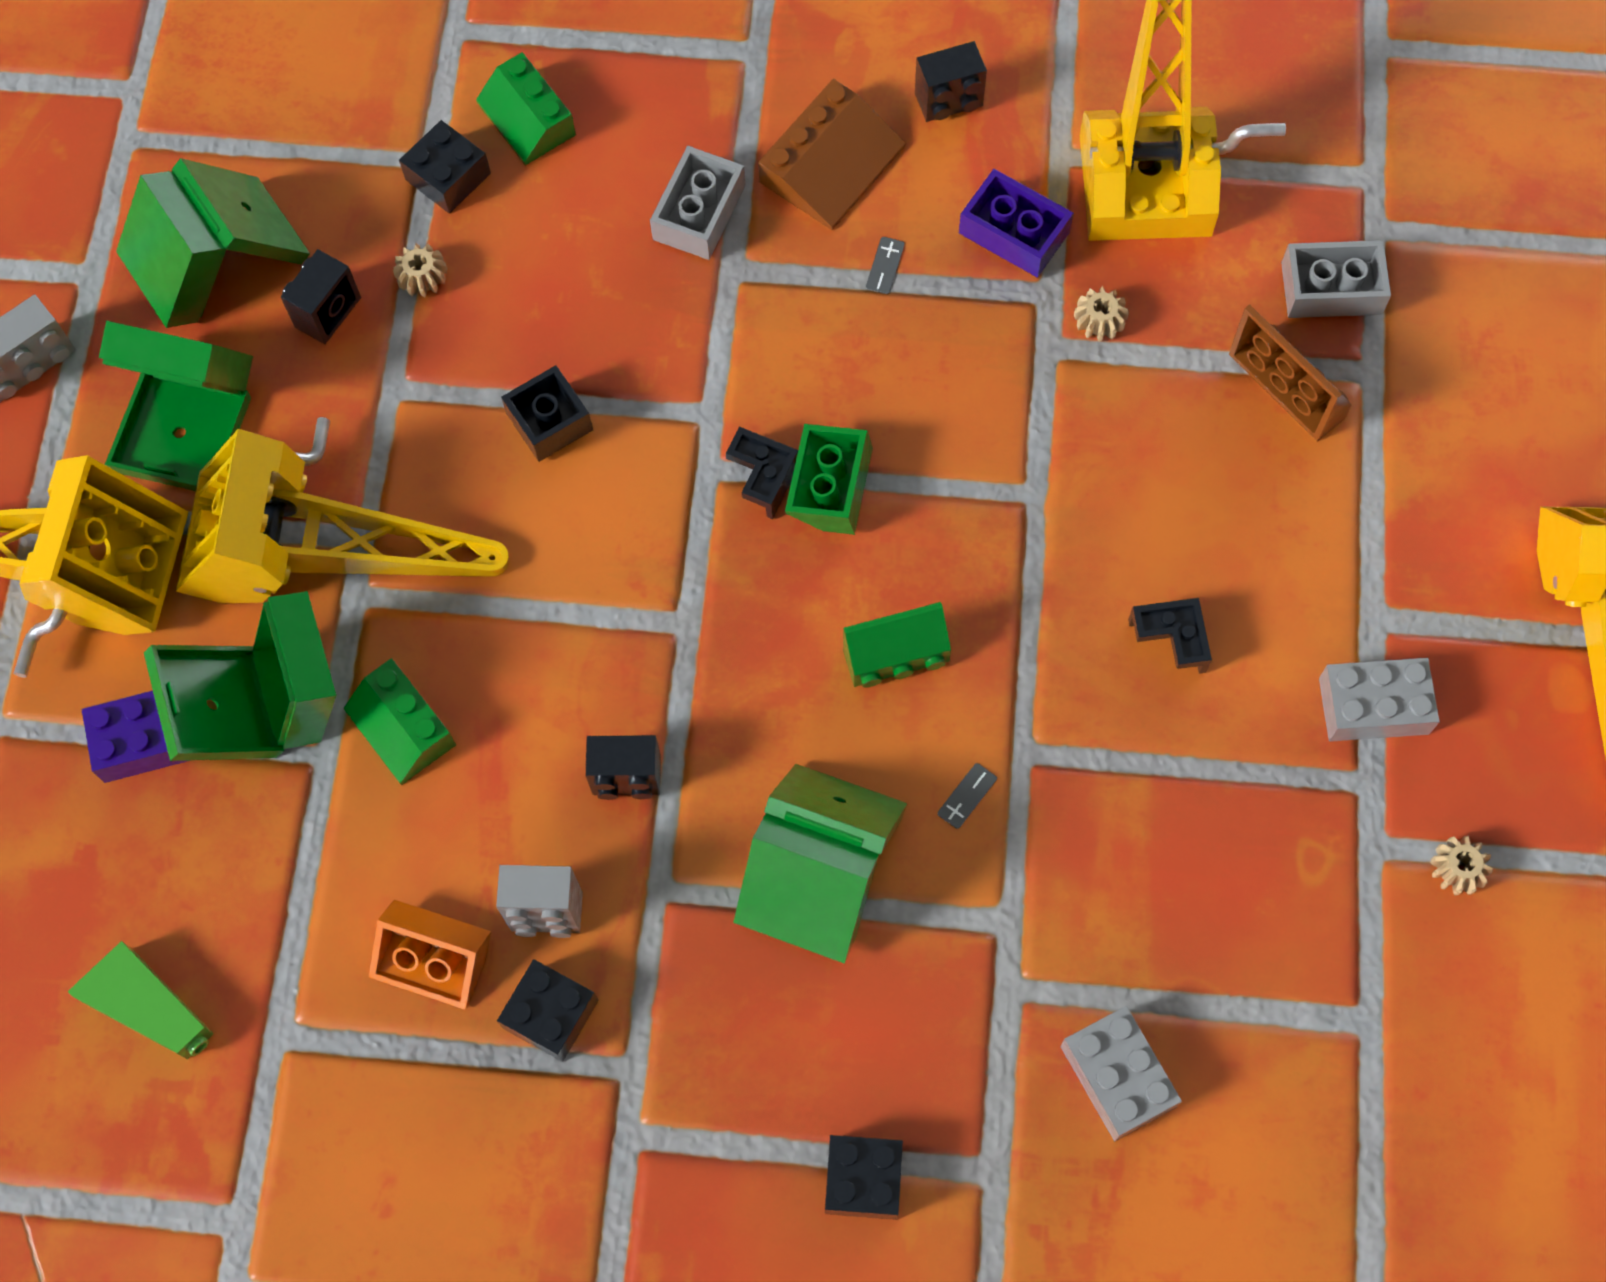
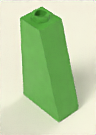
M122 941L68 991L72 997L186 1059L191 1055L196 1056L207 1047L208 1039L214 1034L144 960Z

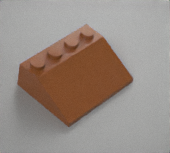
M832 79L758 162L759 182L833 230L903 150L906 143L857 93Z
M1249 304L1244 309L1229 355L1316 441H1319L1346 418L1351 403L1342 391L1336 389L1318 368H1315L1303 357L1298 348L1292 346L1275 326L1269 324Z

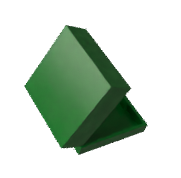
M183 158L178 160L172 171L140 175L116 250L166 328L198 323L199 318L202 317L226 250L301 265L310 255V252L258 177Z
M106 320L99 358L103 359L102 364L140 372L141 374L104 465L123 475L196 491L199 472L235 431L241 427L251 401V396L246 387L253 356L209 343ZM178 429L186 430V434L182 438L175 437V432Z
M308 591L268 597V601L263 603L253 646L150 645L144 652L170 761L277 758L285 751L284 749L320 743L322 741L337 695ZM207 700L214 701L217 705V709L213 710L209 708L207 705Z
M795 764L769 795L764 811L765 815L753 836L733 923L845 964L857 936L879 854H882L902 820L907 803Z

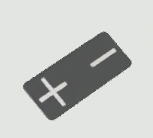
M887 237L880 239L866 289L885 294L890 293L905 243L903 241Z
M974 764L940 808L938 816L953 827L960 828L995 783L997 777L980 764Z

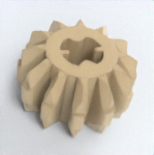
M415 243L414 249L411 251L404 247V256H395L396 266L393 267V273L395 278L398 279L399 287L402 290L407 289L412 297L418 291H420L424 298L428 290L437 293V284H445L446 278L444 274L447 273V266L443 261L442 254L439 250L433 251L429 243L423 249Z
M1104 286L1099 289V293L1090 288L1086 296H1080L1077 308L1074 311L1078 330L1086 329V338L1093 334L1097 335L1099 342L1103 340L1104 335L1112 340L1116 336V332H1122L1125 328V320H1127L1129 314L1128 309L1125 308V298H1116V289L1110 293H1105Z
M1464 836L1460 842L1455 837H1450L1446 841V845L1439 844L1435 849L1438 855L1433 856L1430 862L1438 868L1432 872V877H1442L1444 879L1440 885L1441 889H1446L1449 885H1452L1454 895H1459L1463 889L1468 895H1472L1476 892L1477 887L1483 888L1488 883L1485 876H1489L1493 868L1485 863L1491 859V854H1481L1479 852L1482 848V842L1471 846L1469 836ZM1460 861L1466 865L1463 870L1458 867Z

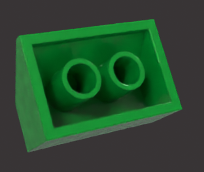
M523 52L497 66L476 99L477 104L525 166L576 135L572 114Z
M804 424L785 508L787 515L825 532L855 535L873 450L868 431Z
M938 602L844 627L843 652L854 687L861 685L864 688L873 687L880 684L886 678L895 677V679H902L911 676L916 670L924 668L936 670L945 666L946 662L950 661L951 646L942 603Z
M392 658L363 678L343 708L401 785L456 746L450 732Z

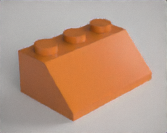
M394 899L377 920L369 978L466 1010L486 961L491 931Z

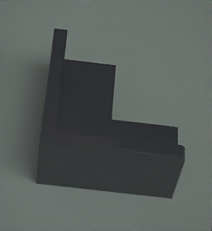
M739 426L726 451V459L753 469L741 492L742 498L766 507V517L773 519L791 484L798 450Z
M1199 598L1132 607L1128 621L1129 626H1134L1137 642L1170 638L1177 669L1198 667L1199 674L1207 672L1212 658Z

